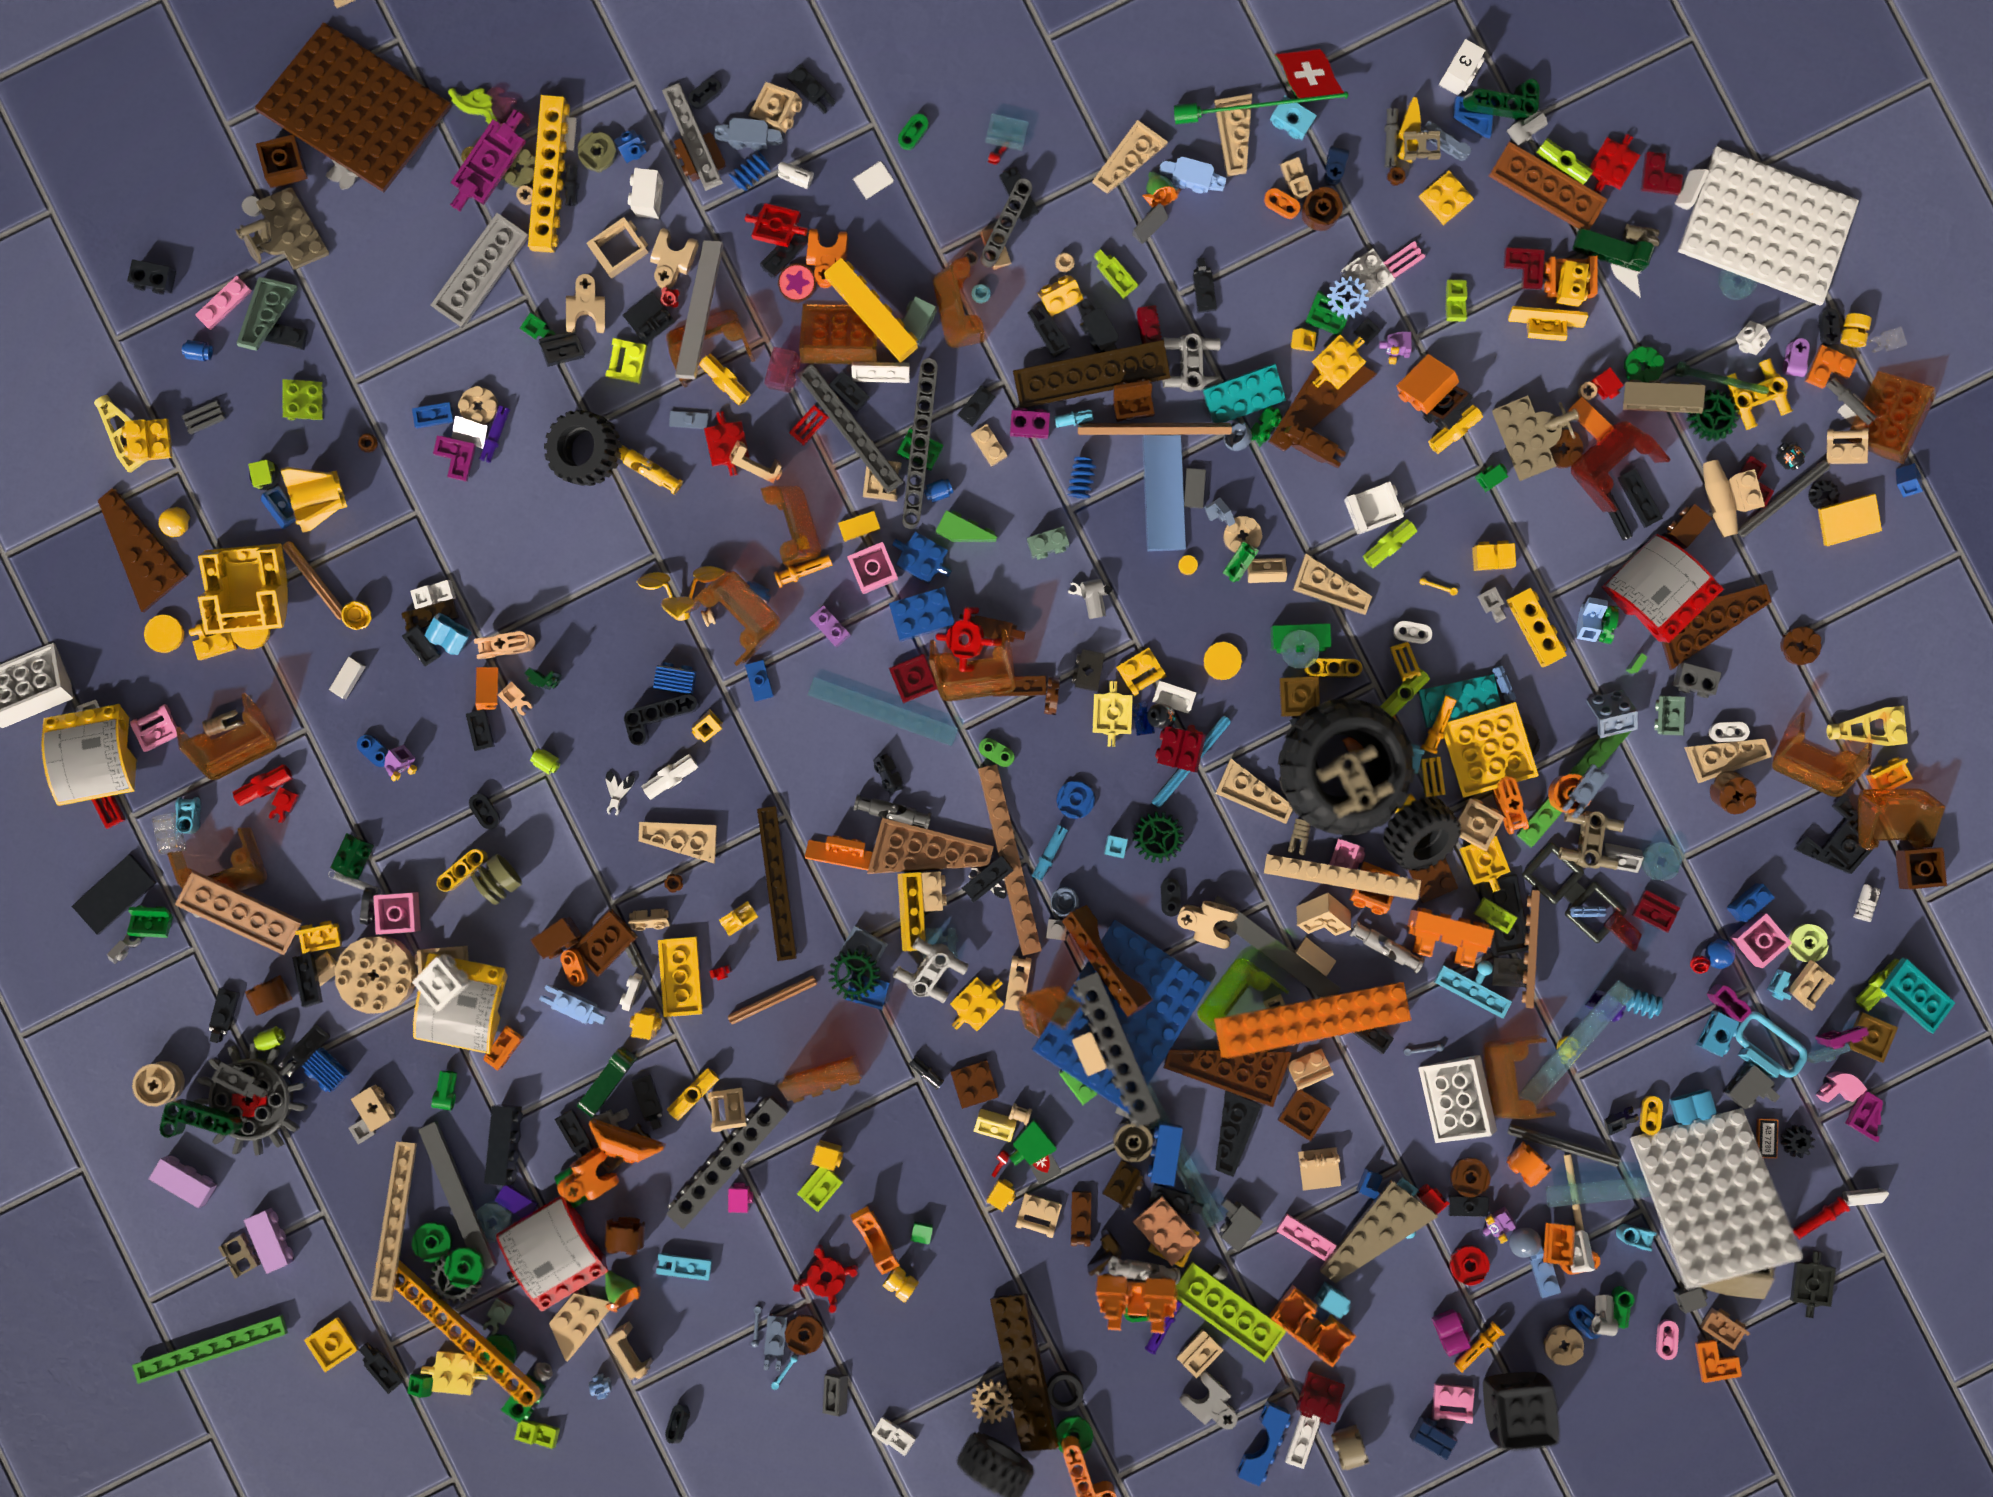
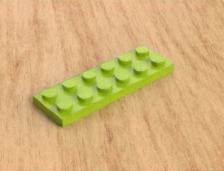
M1192 1261L1176 1285L1178 1300L1264 1363L1287 1332L1269 1316Z

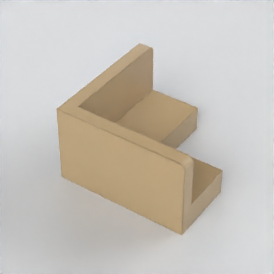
M1329 893L1296 907L1297 925L1308 934L1321 928H1326L1335 936L1351 930L1350 910Z

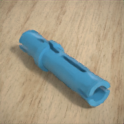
M1057 825L1042 857L1038 858L1039 863L1031 875L1032 877L1042 881L1049 866L1051 867L1053 864L1051 862L1068 832L1067 829Z

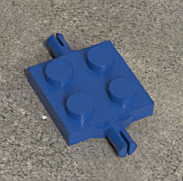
M914 532L912 538L906 544L897 539L894 540L892 546L901 550V556L896 566L928 584L938 572L947 577L950 576L952 570L943 566V560L948 553L947 549L917 532Z

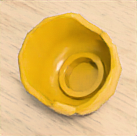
M168 508L159 517V527L167 536H181L189 529L188 522L190 516L182 508Z
M361 601L347 603L341 612L344 624L354 630L366 628L372 620V612L369 606Z

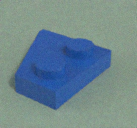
M1456 96L1453 118L1485 138H1490L1493 115L1466 110L1463 105L1464 97Z

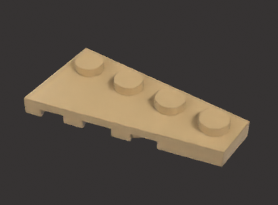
M1252 94L1218 99L1214 101L1215 108L1251 104ZM1251 108L1216 112L1227 176L1245 174L1247 171Z
M1137 120L1092 183L1108 194L1168 145V142Z
M1308 554L1304 555L1293 587L1294 591L1366 615L1372 598L1371 595L1346 581L1342 576L1334 573Z
M1766 739L1684 747L1698 783L1715 778L1723 772L1734 771L1772 757Z
M1230 758L1215 794L1287 824L1293 810L1289 802Z
M639 822L638 841L715 864L717 825Z

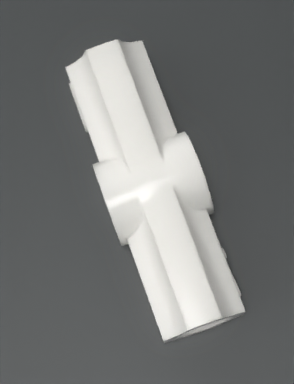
M688 754L673 765L670 764L657 773V776L647 781L641 787L651 800L666 789L676 786L682 781V778L699 767L692 756Z

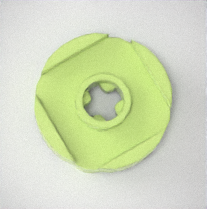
M1802 924L1794 928L1790 933L1789 940L1792 943L1788 948L1797 960L1803 962L1812 960L1816 962L1821 960L1828 951V937L1826 932L1819 926ZM1809 939L1812 940V941H1811V944H1812V947H1811V948L1808 947V946L1805 947V943H1804L1805 940H1809Z

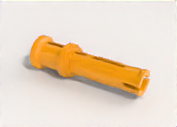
M827 554L797 567L791 565L789 569L781 572L775 571L774 575L779 588H781L784 584L792 581L797 582L800 577L833 565Z
M1448 695L1445 696L1433 727L1428 729V736L1425 743L1421 746L1422 749L1437 754V747L1440 740L1444 738L1443 731L1457 699Z
M1492 1321L1491 1326L1484 1333H1480L1479 1339L1453 1364L1463 1373L1488 1347L1492 1348L1494 1346L1493 1343L1501 1335L1504 1336L1505 1333Z

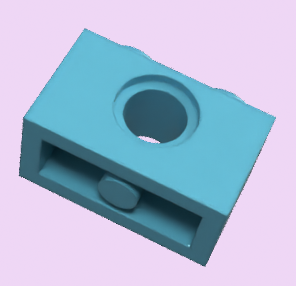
M1284 95L1282 100H1290V98ZM1298 103L1281 104L1273 112L1270 121H1272L1275 127L1288 131L1291 137L1303 140L1317 115ZM1288 117H1295L1297 122H1290L1288 120Z
M1324 1282L1315 1299L1321 1307L1341 1318L1342 1315L1348 1313L1350 1300L1343 1292Z

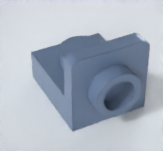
M1221 498L1204 507L1210 521L1219 518L1221 522L1225 521L1229 527L1236 523L1231 510Z

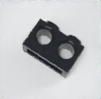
M132 259L127 282L134 285L133 288L145 291L146 289H151L153 293L164 295V292L172 294L176 271L168 266ZM142 273H145V277L142 280H140V275ZM164 277L163 282L158 284L159 278Z

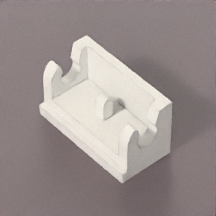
M1159 681L1152 702L1162 703L1171 706L1175 710L1189 714L1196 692Z

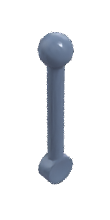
M1438 1044L1434 1047L1410 1050L1406 1048L1403 1053L1406 1056H1410L1412 1053L1433 1050L1443 1051L1444 1046Z
M760 1306L754 1308V1339L751 1342L753 1347L759 1345L757 1337L759 1314L762 1311Z

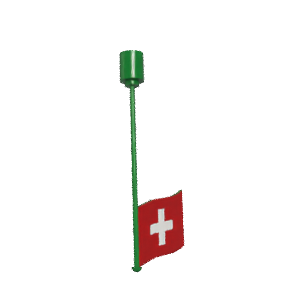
M1321 49L1274 54L1283 67L1288 84L1297 99L1201 110V106H1197V102L1174 105L1175 125L1198 122V118H1202L1201 114L1342 97L1347 99L1349 94L1347 91H1343L1338 84L1330 63Z

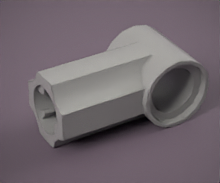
M1537 111L1524 121L1514 124L1507 130V133L1516 146L1519 147L1528 141L1533 134L1547 126V118L1543 113Z
M1095 579L1081 582V594L1086 601L1089 619L1106 616L1102 580Z
M1597 1295L1595 1296L1596 1316L1592 1320V1330L1595 1334L1615 1336L1618 1331V1322L1614 1319V1297Z

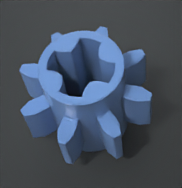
M604 1373L594 1375L593 1381H589L591 1396L597 1395V1400L607 1398L608 1392H612L611 1380L609 1377L604 1378Z

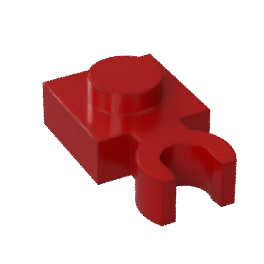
M279 787L272 802L276 809L270 812L269 818L274 819L278 813L280 815L278 822L283 823L286 819L285 812H292L299 795L286 788Z
M730 964L709 971L711 979L717 978L718 981L727 978L728 973L732 972Z

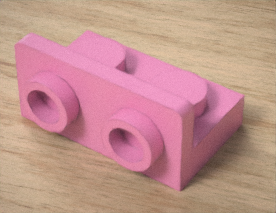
M1338 839L1329 865L1357 870L1359 863H1362L1365 857L1364 848Z

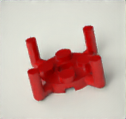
M965 607L963 620L957 621L949 628L947 633H937L935 635L937 640L946 641L953 655L960 658L959 670L961 672H972L974 670L972 664H967V659L978 656L982 651L983 645L1001 646L1003 644L1001 638H984L983 628L971 621V614L979 613L978 607ZM964 634L969 637V642L966 645L962 643V636Z
M817 1245L814 1255L818 1259L811 1264L807 1278L795 1282L793 1290L799 1292L801 1287L809 1286L815 1295L828 1297L830 1304L829 1312L834 1313L838 1306L835 1294L843 1288L846 1275L851 1277L857 1275L858 1267L853 1265L844 1268L842 1263L828 1256L825 1257L823 1246ZM829 1272L832 1275V1279L828 1282L823 1281L821 1274Z

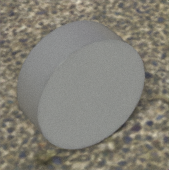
M254 196L246 197L242 202L243 211L252 217L260 215L261 212L256 205V201L259 199Z

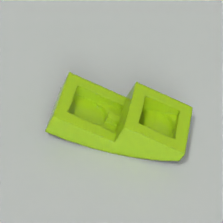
M1447 280L1446 321H1466L1467 319L1466 280Z
M522 1420L520 1424L518 1423L515 1440L553 1449L556 1448L560 1428Z

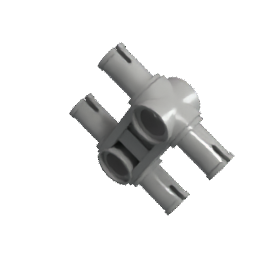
M1194 333L1182 335L1179 338L1163 337L1165 349L1180 351L1181 370L1180 376H1170V379L1163 380V388L1180 387V389L1187 392H1194L1195 390H1202L1221 382V376H1204L1203 350L1219 351L1221 346L1220 338L1208 339ZM1187 341H1193L1195 348L1189 347ZM1188 378H1193L1196 386L1190 385Z
M918 937L913 944V949L927 956L915 973L912 974L898 966L893 973V977L906 983L915 996H931L944 1003L948 997V992L936 987V982L946 968L950 967L963 975L969 965L954 957L953 952L949 951L945 944L931 945Z

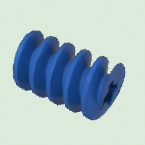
M759 151V157L752 154L753 161L746 159L747 166L742 163L740 164L741 171L737 168L734 169L735 176L731 173L728 174L739 189L742 188L748 191L746 184L753 187L752 179L760 181L758 174L765 177V169L771 172L769 163Z
M1074 457L1076 464H1073L1072 468L1076 471L1071 472V476L1074 478L1070 479L1069 483L1073 486L1068 487V491L1071 493L1067 495L1080 499L1090 498L1086 491H1092V488L1087 486V484L1094 482L1089 479V476H1095V473L1090 470L1097 466L1092 464V461H1094L1092 459Z

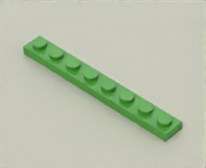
M1631 731L1604 738L1599 737L1568 774L1583 776L1592 764L1600 769ZM1548 797L1528 820L1529 828L1526 830L1521 828L1516 835L1529 847H1533L1562 812L1551 806Z
M279 1315L135 1363L132 1367L139 1384L286 1335L288 1330L283 1315Z

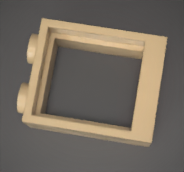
M624 217L587 242V245L611 279L648 254L645 248L648 244L642 236L638 238L635 233L637 228L631 220L627 222ZM627 229L640 249L612 267L599 247Z

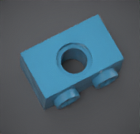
M1712 1010L1696 1045L1723 1057L1730 1049L1729 1043L1732 1037H1735L1738 1033L1740 1022ZM1718 1030L1722 1031V1037L1720 1039L1716 1038V1033Z

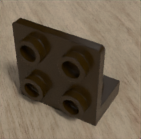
M1121 1159L1102 1194L1119 1203L1122 1210H1125L1126 1207L1130 1208L1135 1199L1133 1197L1135 1191H1139L1144 1184V1176L1141 1170Z
M1107 1227L1101 1231L1102 1238L1100 1239L1106 1252L1087 1265L1090 1276L1101 1274L1105 1270L1104 1267L1109 1264L1113 1257L1121 1258V1247Z

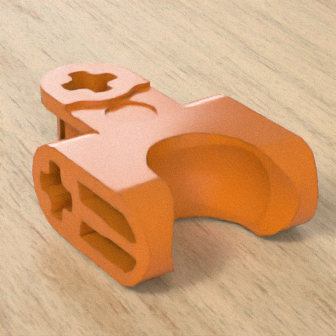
M813 228L809 230L806 263L807 265H815L814 274L816 282L822 288L832 286L826 278L822 279L824 272L840 258L846 262L848 234L845 231L839 232L835 245L823 247L819 243L818 230Z
M1509 776L1501 778L1497 784L1498 788L1493 789L1492 793L1497 808L1501 811L1502 816H1504V826L1510 835L1514 833V830L1520 828L1528 829L1529 824L1522 808L1523 800L1516 780Z
M595 1148L573 1162L570 1166L573 1173L559 1182L558 1193L570 1202L577 1201L584 1195L587 1200H593L619 1183L617 1174L606 1173L601 1177L596 1176L598 1165L606 1159L605 1151Z

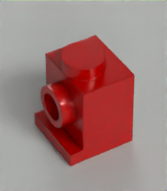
M1428 1184L1423 1185L1417 1194V1197L1423 1204L1436 1214H1439L1450 1204L1445 1198H1442L1443 1195L1436 1187L1432 1189Z

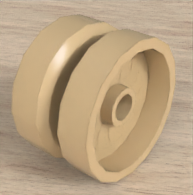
M160 1061L143 1066L137 1071L133 1078L132 1088L135 1097L141 1103L156 1107L174 1101L179 1097L184 1089L185 1078L183 1072L176 1064L169 1061Z

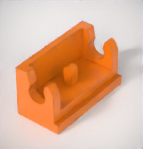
M476 667V709H496V705H498V667Z
M506 1025L494 1042L491 1053H486L483 1060L497 1071L502 1069L524 1037Z
M1546 1223L1543 1262L1573 1266L1575 1226Z

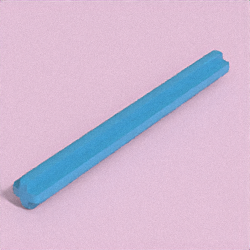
M1222 716L1207 734L1201 758L1231 723L1228 717ZM1179 768L1152 800V803L1157 808H1160L1190 771Z

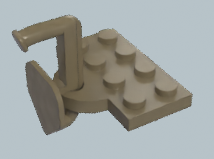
M292 187L256 201V205L264 219L246 226L241 225L239 229H235L240 239H244L250 255L258 264L262 263L260 254L263 252L271 255L285 254L293 270L329 255L327 248ZM255 232V236L251 238L249 234Z
M1527 395L1492 410L1519 481L1557 467L1550 448L1558 443L1561 438L1562 429L1565 427L1569 428L1572 438H1576L1570 424L1571 420L1579 419V414L1575 408L1566 413L1562 402H1559L1563 415L1556 417L1552 413L1544 411L1535 413L1530 398Z

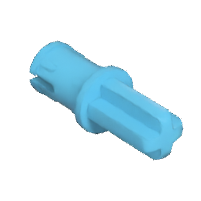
M1092 410L1075 413L1071 411L1070 414L1055 416L1057 428L1068 425L1076 426V424L1093 420Z

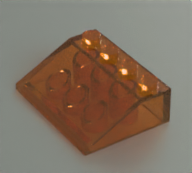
M803 304L799 344L801 363L852 364V362H877L878 337L850 305Z
M1878 371L1862 403L1877 418L1867 426L1857 415L1849 431L1869 428L1868 451L1885 459L1904 464L1936 397L1935 387ZM1846 438L1851 443H1862V438Z
M856 1054L784 1076L778 1082V1087L787 1101L793 1100L796 1103L805 1100L804 1096L807 1095L816 1097L822 1095L823 1091L830 1089L831 1092L839 1090L843 1084L848 1083L849 1086L858 1084L860 1079L863 1078V1074Z

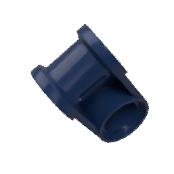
M1330 146L1324 180L1328 185H1337L1343 177L1349 156L1348 149Z

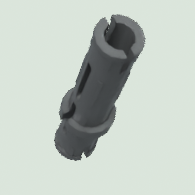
M1388 108L1386 110L1387 124L1384 127L1386 132L1384 167L1390 168L1391 160V168L1397 167V132H1399L1400 128L1398 126L1399 109L1394 108L1392 116V108Z
M1836 377L1826 385L1838 396L1837 399L1840 402L1843 401L1867 426L1877 418L1851 393L1852 390L1845 388Z

